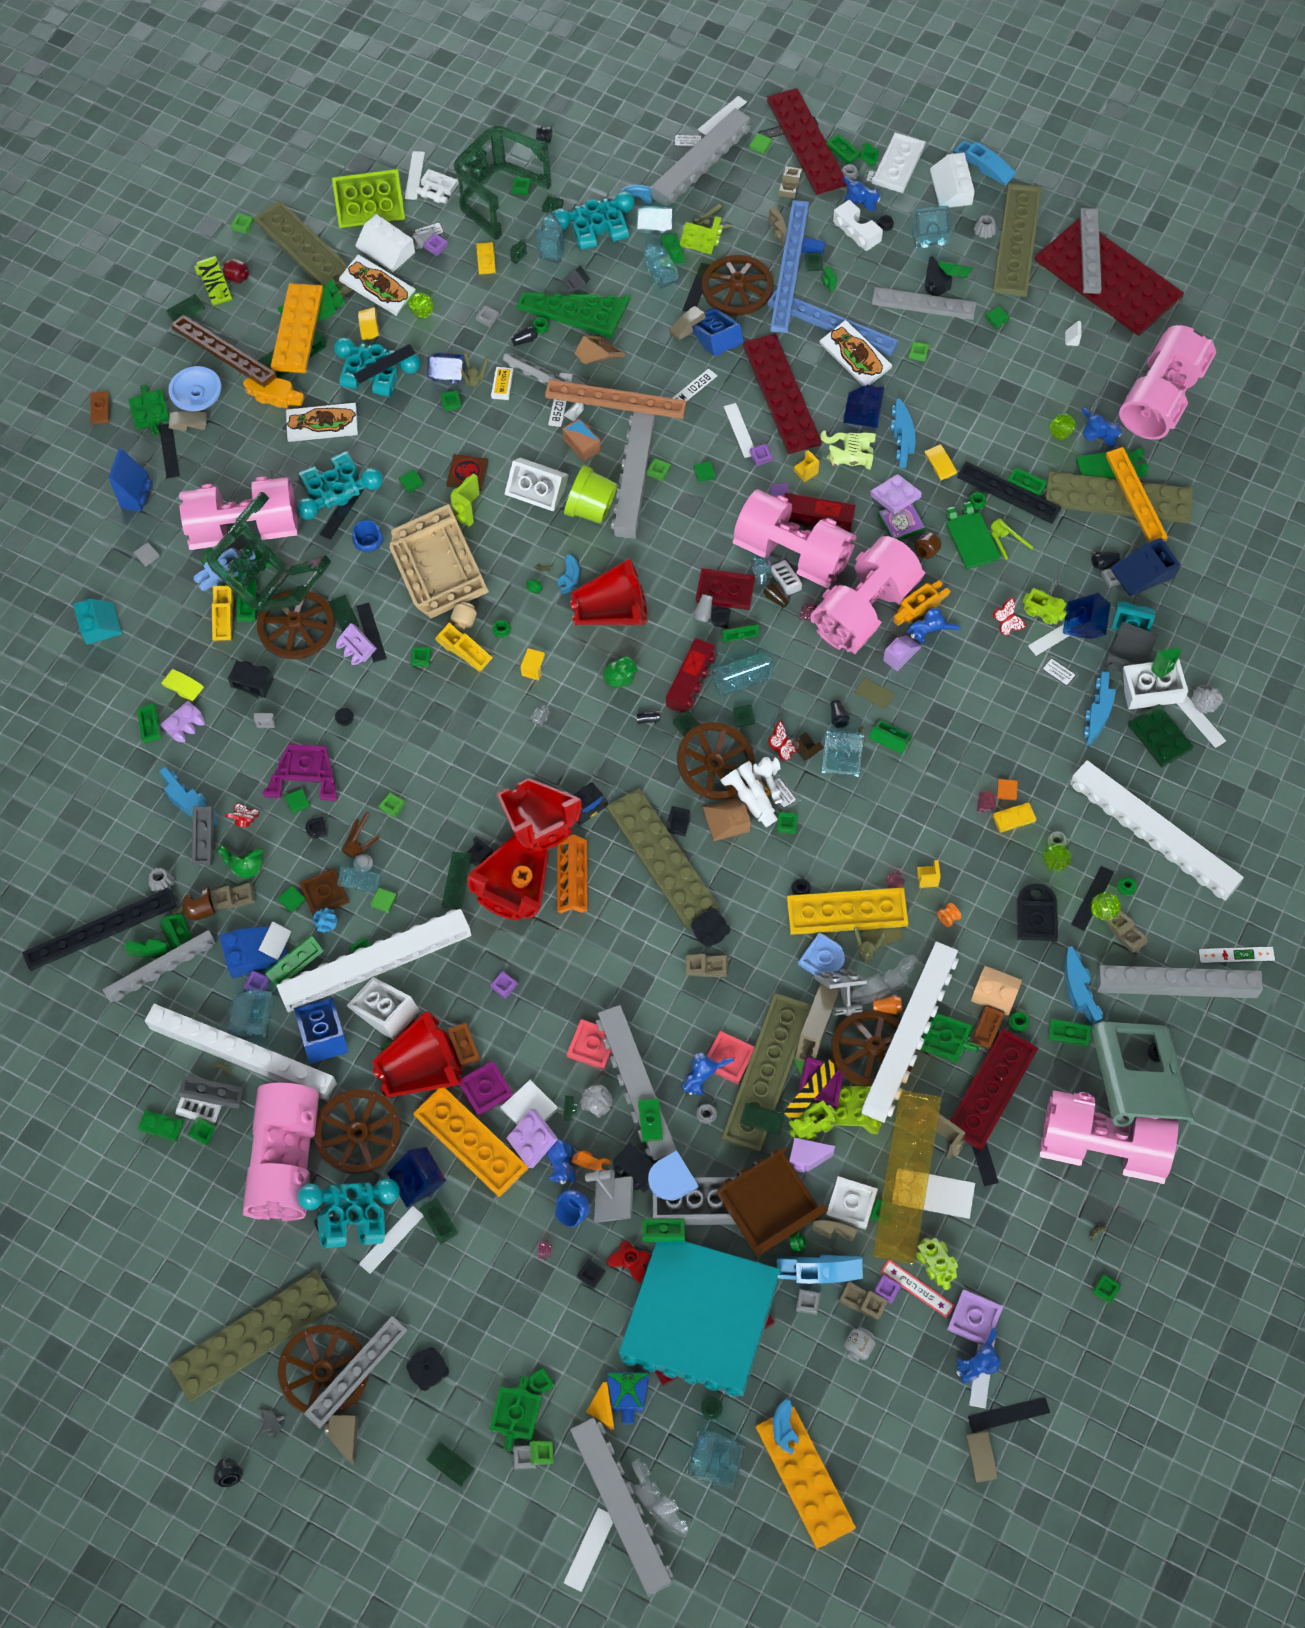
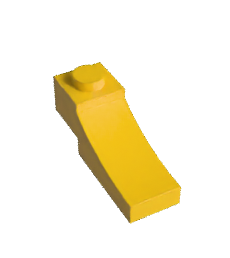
M213 586V641H232L234 587Z
M450 623L435 638L447 651H451L465 660L478 672L493 658L466 633L462 634Z

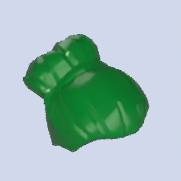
M621 656L619 660L612 661L605 667L603 678L608 685L614 688L627 686L633 682L634 674L639 669L629 656Z

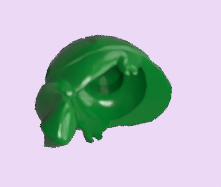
M222 845L218 847L217 852L221 854L224 864L230 866L232 872L238 877L244 879L252 878L261 871L264 861L263 848H258L254 851L249 850V855L238 857L235 855L233 857L228 848Z

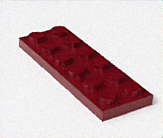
M1003 1028L950 1122L966 1132L963 1140L980 1151L984 1148L1038 1051V1047Z

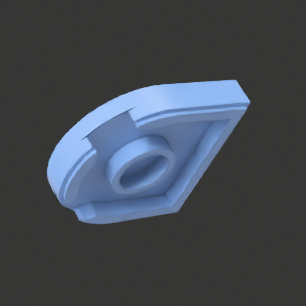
M819 932L798 961V965L815 976L821 975L822 972L826 971L839 973L844 967L845 955L838 943Z
M677 1151L656 1162L649 1172L648 1180L651 1191L655 1196L665 1200L673 1201L698 1188L696 1181Z

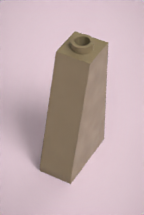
M820 983L800 1035L795 1059L803 1062L807 1057L817 1059L840 988L829 989Z

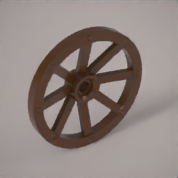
M730 255L716 260L706 269L702 278V292L708 304L724 314L735 316L747 315L758 311L767 304L773 292V278L769 269L759 260L745 255ZM735 263L746 264L740 272H736L732 266ZM726 265L731 275L714 272ZM751 267L756 268L762 273L760 275L745 276ZM710 278L727 281L710 290L708 288ZM766 280V291L764 292L749 282ZM726 288H730L723 304L712 296ZM747 288L761 298L750 305L744 289ZM735 292L740 293L743 307L729 306Z
M290 590L274 596L261 609L257 620V632L263 646L272 654L285 659H302L319 652L331 639L335 626L333 612L326 600L318 594L306 590ZM290 599H298L295 610L292 612L283 603ZM305 599L319 605L301 613ZM277 605L286 614V617H267ZM325 611L327 615V625L306 620V618ZM285 623L268 638L266 637L265 624ZM304 626L325 632L314 644L305 631ZM289 630L286 650L272 644L274 640ZM295 632H299L309 647L292 651Z
M709 722L694 727L684 736L677 751V766L682 779L695 793L708 799L725 800L738 795V791L733 785H726L729 789L728 791H712L715 773L722 779L726 776L723 770L734 771L740 766L727 764L725 761L744 751L746 762H751L753 770L755 757L749 742L739 731L723 723ZM705 731L720 732L714 752H711L703 734ZM727 734L736 740L740 746L722 755L720 751ZM695 735H697L706 756L686 748L689 741ZM685 755L704 763V765L688 771ZM707 770L709 773L706 788H704L692 777ZM743 779V782H744L745 786L747 787L748 784H747V782L745 781V779Z
M865 1010L846 1017L837 1026L831 1042L832 1058L840 1073L858 1086L872 1087L874 1080L869 1078L874 1060L878 1058L882 1065L885 1058L884 1053L886 1054L889 1049L885 1045L891 1044L894 1037L892 1035L881 1038L883 1024L886 1023L897 1030L901 1021L890 1014L875 1010ZM860 1021H878L874 1036L867 1031ZM853 1024L866 1040L843 1037L841 1035L847 1027ZM839 1043L864 1048L843 1060L839 1050ZM867 1055L869 1058L864 1076L861 1077L854 1073L848 1065ZM909 1066L907 1071L911 1072L913 1067Z
M353 1089L338 1094L325 1104L316 1120L314 1138L320 1155L331 1167L348 1174H363L381 1167L392 1157L400 1141L401 1124L396 1109L387 1098L371 1090ZM350 1099H369L361 1121H357L349 1101ZM343 1102L352 1123L350 1126L328 1116L335 1107ZM375 1102H378L390 1115L366 1126ZM326 1122L348 1134L323 1141L324 1123ZM393 1122L391 1141L369 1134ZM358 1132H362L360 1136H356ZM351 1141L340 1161L334 1159L326 1150L328 1147ZM370 1141L387 1148L378 1158L372 1161L365 1142ZM359 1144L366 1164H346L355 1147Z
M315 1325L297 1333L284 1347L278 1362V1383L285 1399L292 1407L304 1414L316 1401L321 1384L323 1383L327 1389L331 1384L330 1379L335 1380L339 1375L334 1373V1370L352 1361L363 1349L362 1345L348 1331L333 1325ZM311 1335H332L323 1360L319 1358ZM339 1337L346 1341L354 1352L331 1364L329 1361ZM303 1339L306 1342L314 1365L290 1355L295 1345ZM288 1362L311 1372V1374L288 1384L286 1364ZM319 1369H322V1370L325 1371V1375H324V1376L319 1375V1373H318V1370H319ZM368 1376L333 1415L343 1413L357 1402L366 1387ZM314 1380L315 1383L308 1405H306L291 1390Z

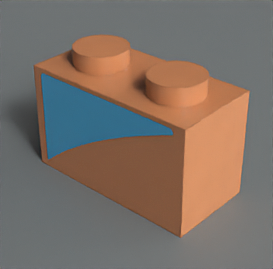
M580 418L562 428L564 441L583 462L601 452L600 438L598 435H594L589 425L583 423Z

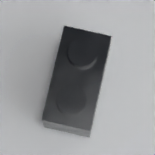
M236 660L228 677L231 688L264 698L274 680L271 670L267 667H258L248 661L241 662Z
M629 1142L614 1158V1171L620 1177L632 1176L633 1188L637 1191L640 1189L644 1193L649 1188L648 1176L654 1163Z

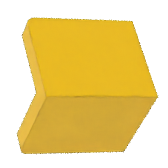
M807 450L805 452V460L794 466L793 471L806 482L818 474L819 460Z
M530 648L527 649L520 666L522 676L540 680L542 675L541 665L545 658L544 652Z
M934 860L933 866L917 867L919 888L939 886L941 876L938 860Z

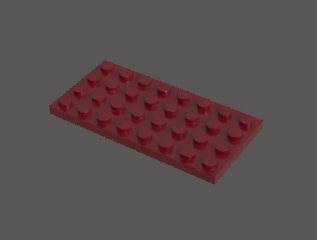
M1080 218L1077 219L1035 256L1034 261L1137 336H1140L1183 297L1184 292L1099 232L1101 293H1083Z

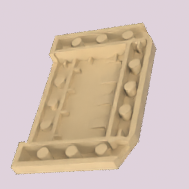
M449 504L391 530L392 541L389 548L415 607L429 618L453 609L456 604L471 601L489 592Z

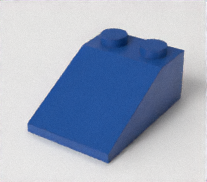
M717 308L706 311V318L692 326L693 333L712 355H720L723 351L736 348L739 344L744 343L740 324Z
M118 449L108 479L122 509L142 512L143 506L147 503L148 491L152 488V480H150L148 472L123 449Z
M270 927L238 929L219 935L227 968L232 979L250 974L252 970L257 972L270 968L287 954L286 945L278 960L259 950Z
M333 997L294 1008L309 1064L348 1053Z

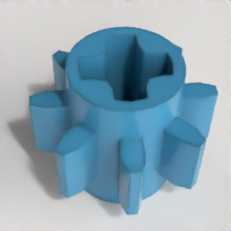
M325 908L324 910L320 909V911L314 914L313 924L317 927V931L322 933L330 932V930L336 927L337 917L333 914L334 910Z

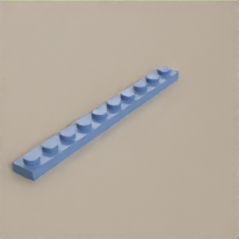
M792 201L771 322V332L788 333L809 202Z

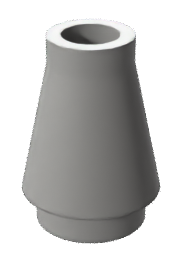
M430 228L413 233V236L410 238L413 239L414 248L422 249L424 243L435 231Z
M702 594L693 613L695 614L694 619L708 622L709 618H711L713 597Z

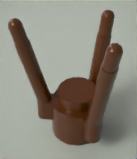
M369 812L365 813L359 825V819L355 820L341 851L350 858L354 859L356 855H361L379 839V835H376L361 849V844L356 840L369 816Z

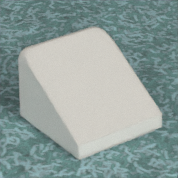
M1077 321L1066 330V345H1079L1081 321Z
M574 402L565 412L564 416L572 421L576 420L584 410L583 404Z

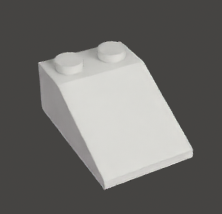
M374 977L347 1004V1007L380 1033L393 1040L420 1013L411 996Z

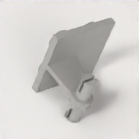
M842 969L839 973L826 971L822 972L821 975L815 976V980L827 988L841 989L843 1006L833 1008L834 1016L843 1014L851 1016L852 1013L862 1012L861 1004L850 1005V986L867 984L866 979L850 969Z
M599 1169L593 1173L585 1174L586 1182L596 1181L594 1222L599 1223L632 1218V1176L614 1179V1171L612 1169L607 1171Z

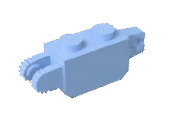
M250 547L243 551L230 548L207 561L204 565L205 569L194 576V580L196 583L202 582L199 586L203 591L213 586H221L237 577L238 571H247L246 566L256 558L255 553Z

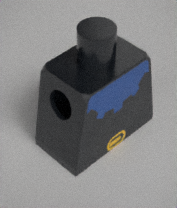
M593 782L583 786L578 792L573 794V796L581 799V813L577 822L579 826L608 805L604 795Z

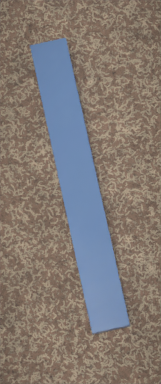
M777 290L774 291L768 301V306L774 308ZM795 297L793 298L791 315L830 332L846 320L877 351L889 356L893 354L899 340Z

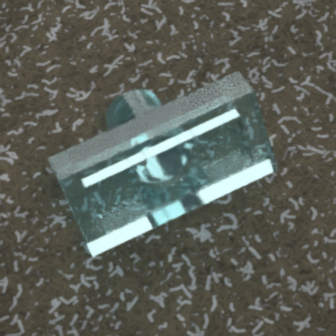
M769 558L751 559L752 571L756 573V583H767V573L771 572Z

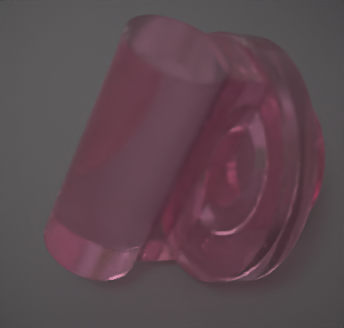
M806 604V607L802 606L799 619L811 621V613L817 608V605Z
M990 791L980 792L977 811L993 810L996 805V797Z
M899 871L896 873L892 872L886 878V886L888 888L892 886L894 888H903L905 880L900 877L901 873Z

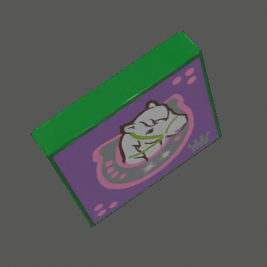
M913 503L896 514L891 513L888 509L878 511V516L889 537L902 540L926 531V527Z

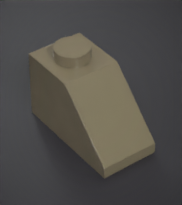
M332 1415L329 1421H326L325 1435H328L330 1441L351 1464H355L359 1419L356 1416Z

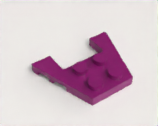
M288 744L278 763V768L274 775L271 776V781L267 788L263 791V796L266 798H281L284 781L321 782L320 800L338 801L326 746Z

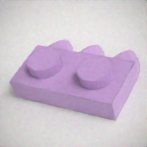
M352 623L340 635L336 643L337 649L345 647L344 657L353 655L351 665H357L362 661L366 662L377 649L357 626Z
M187 701L161 723L160 726L174 740L186 742L184 732L195 734L193 723L202 726L205 725V720L201 712Z

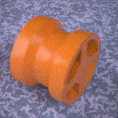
M526 866L517 867L511 876L512 883L518 888L528 886L532 879V872Z
M948 903L945 909L937 911L939 920L946 927L952 926L954 921H959L962 918L960 911L953 903Z

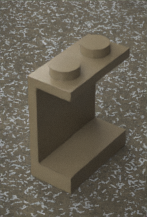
M924 1103L913 1117L909 1132L916 1136L924 1124L928 1125L952 1143L946 1159L950 1160L953 1155L957 1157L963 1149L962 1146L965 1143L963 1138L966 1132Z

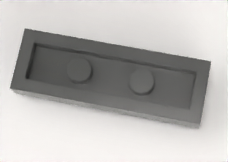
M193 806L192 864H213L214 807Z
M183 1075L178 1097L239 1109L243 1087Z

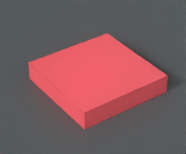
M580 1020L567 1052V1057L605 1070L611 1050H606L603 1043L605 1035L603 1031L599 1032L597 1024Z
M720 1031L707 1057L717 1062L726 1058H733L734 1062L717 1069L715 1074L739 1085L755 1047Z

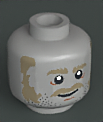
M862 1327L853 1329L844 1343V1348L848 1352L847 1356L854 1361L859 1359L867 1360L876 1345L873 1339L874 1335Z

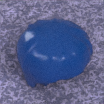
M363 520L354 526L352 540L355 548L364 553L373 552L382 545L383 533L374 521Z
M574 1189L565 1190L557 1197L555 1216L562 1224L568 1227H576L588 1217L591 1211L590 1203L586 1195H583L580 1191Z

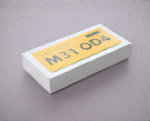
M496 367L491 393L492 399L509 400L514 374L513 368Z

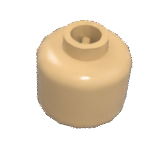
M461 602L454 606L450 620L455 624V628L465 630V628L473 626L477 612L473 605Z

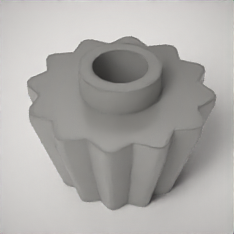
M986 214L977 220L973 230L980 238L986 239L996 234L997 227L994 218Z
M155 868L149 874L148 886L151 887L152 892L156 893L168 888L171 890L175 878L171 872L163 868Z

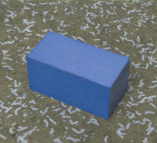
M810 238L804 239L802 253L823 256L825 242Z

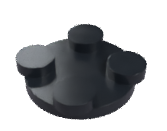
M710 908L708 911L701 913L691 923L696 939L705 947H711L720 943L730 933L729 925H727L724 917L715 908Z
M432 1347L417 1352L406 1365L410 1378L418 1385L421 1391H428L430 1387L436 1386L449 1375V1369L444 1358Z

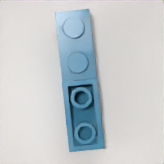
M964 140L953 150L954 154L965 153L966 161L979 167L980 173L1003 185H1006L1016 175V172L1002 158L978 142L971 144Z
M896 399V406L892 405L891 416H895V420H891V431H894V438H897V446H900V450H897L896 460H899V468H906L908 453L914 454L915 429L906 406L901 399Z
M1102 671L1100 678H1096L1095 689H1098V695L1095 694L1094 703L1091 704L1090 710H1086L1085 721H1088V726H1085L1084 738H1087L1086 745H1091L1100 735L1107 723L1114 703L1116 690L1108 689L1109 672Z
M166 767L159 771L163 780L168 785L163 788L167 797L181 811L193 817V806L207 807L205 804L207 801L201 793L197 794L194 789L188 791L184 784L180 785L177 782L179 778L174 771L169 772ZM214 810V825L218 824V822H217V820H216V818H215V816H217V813L215 812V810Z
M1071 946L1068 947L1064 961V978L1067 993L1075 1013L1084 1011L1088 1021L1093 1026L1102 1020L1103 1013L1101 1008L1094 1003L1091 990L1087 988L1091 981L1090 972L1087 968L1084 969L1080 954Z
M820 1255V1258L777 1256V1268L781 1272L780 1279L797 1280V1283H835L863 1279V1257Z

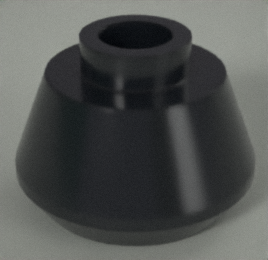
M224 1458L215 1467L214 1483L220 1487H231L241 1480L243 1470L235 1460Z

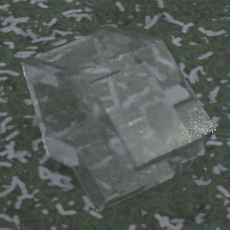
M543 705L536 707L534 713L530 716L531 723L541 728L548 720L551 710Z

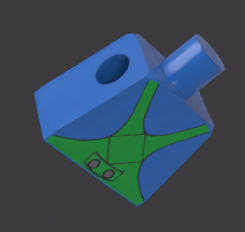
M607 1373L613 1412H622V1424H634L635 1412L644 1411L649 1373Z

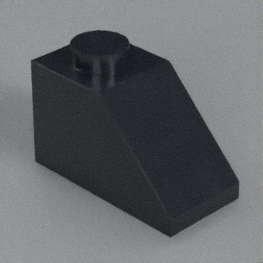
M931 256L928 262L925 289L932 296H940L951 289L953 277L947 275L938 265V261Z

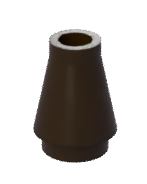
M771 582L763 591L767 599L782 608H785L790 602V599L787 598L780 586L774 582Z

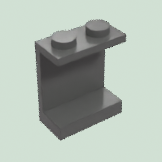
M1122 622L1105 667L1112 671L1123 673L1124 666L1147 663L1158 634Z

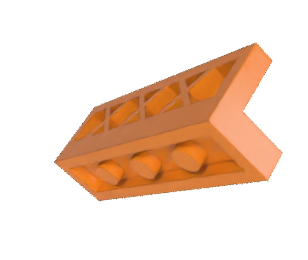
M574 834L557 845L558 913H564L572 909L580 913L588 911L587 840ZM568 844V849L564 853V845ZM568 860V867L564 871V865ZM568 878V884L566 888H564V883ZM568 896V904L564 906V901Z

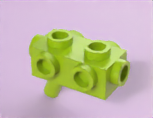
M1035 588L1032 589L1030 594L1027 593L1022 602L1025 604L1024 610H1026L1029 616L1035 617L1037 615L1046 624L1051 625L1054 623L1057 625L1059 620L1063 622L1067 611H1065L1067 603L1063 599L1054 598L1044 591Z
M823 1100L819 1103L815 1102L798 1119L789 1122L791 1128L789 1133L793 1139L799 1138L814 1141L817 1138V1133L822 1130L827 1132L834 1127L833 1123L836 1122V1112L830 1104L826 1105Z
M925 1238L917 1246V1259L921 1265L924 1264L926 1266V1272L930 1280L934 1279L938 1286L942 1285L944 1290H949L951 1288L950 1282L957 1278V1262L953 1256L949 1257L947 1255L948 1249L943 1241L939 1242L937 1238Z

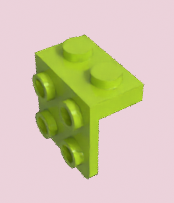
M715 216L712 229L686 222L680 245L712 255L714 246H718L723 225H720L722 218Z
M475 474L467 477L463 484L455 488L450 495L454 516L458 522L464 523L468 527L474 523L471 503L480 494L478 477Z
M841 1086L838 1106L835 1108V1125L862 1126L870 1134L879 1133L882 1122L862 1114L864 1103L871 1090L870 1086Z

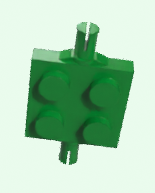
M143 384V386H140L142 394L128 399L134 425L137 430L151 428L152 435H158L157 425L169 420L164 393L162 389L148 392L147 385Z
M938 1013L930 1021L932 1024L928 1034L923 1033V1039L925 1040L921 1048L922 1051L957 1064L966 1049L977 1053L980 1045L969 1042V1037L973 1030L972 1025Z
M520 1376L518 1388L500 1387L489 1430L505 1436L502 1448L505 1451H511L514 1439L522 1438L532 1441L542 1396L531 1394L526 1390L529 1377L526 1376L525 1380L524 1376Z

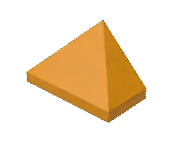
M603 1382L586 1413L598 1422H601L609 1430H614L607 1382Z

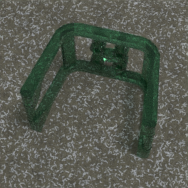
M493 126L485 130L454 162V171L458 179L459 206L461 211L494 240H498L502 236L501 224L497 221L496 213L499 209L498 196L482 186L491 176L498 171H507L522 178H531L532 183L546 190L551 187L548 144L503 126ZM503 137L530 148L536 158L543 162L544 174H537L505 160ZM491 139L494 163L488 166L486 161L487 151L484 150L483 145ZM462 181L468 186L464 191ZM474 193L489 204L491 222L483 218L466 203Z
M260 492L236 518L233 527L206 556L209 567L247 605L260 612L299 605L331 563V560L324 555L311 561L288 565L248 527L246 521L253 512L257 513L269 500V497L264 492ZM242 534L250 543L238 551L237 558L228 564V570H226L218 562V558ZM256 548L262 554V557L252 562L248 558L252 557L253 549ZM269 561L279 571L256 599L246 588L256 581V576L266 568L265 563ZM243 569L247 573L242 575L241 583H239L233 575L235 572ZM311 571L314 572L305 585L297 586L285 597L270 600L288 575L293 576Z

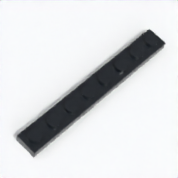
M170 888L23 951L22 954L28 969L33 971L178 906Z

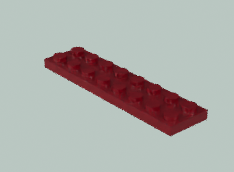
M798 88L768 96L767 102L815 194L819 195L847 186L843 179L844 175Z
M776 333L744 341L743 348L787 454L821 446L822 441Z

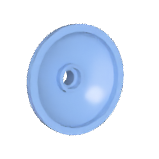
M195 366L186 368L178 372L169 384V395L172 402L177 407L186 411L206 409L214 404L221 394V382L218 375L206 367Z

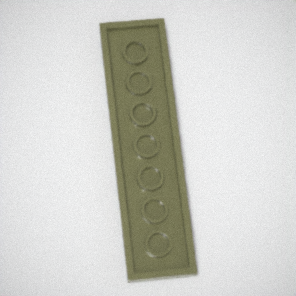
M1008 184L993 293L1027 297L1042 187Z
M278 201L254 217V222L319 285L322 284L325 287L329 281L333 280L339 290L337 293H340L342 297L353 290L339 281L340 276L348 268V265L281 201Z
M1049 472L1046 500L1062 507V509L1135 517L1117 479ZM1141 482L1159 520L1190 523L1193 488Z
M639 788L606 806L607 811L686 929L691 927L693 920L710 908L720 911V907Z
M774 993L723 1132L722 1141L759 1154L761 1153L797 1052L801 1032L812 1005Z
M315 1270L168 1366L191 1403L331 1312L338 1305Z

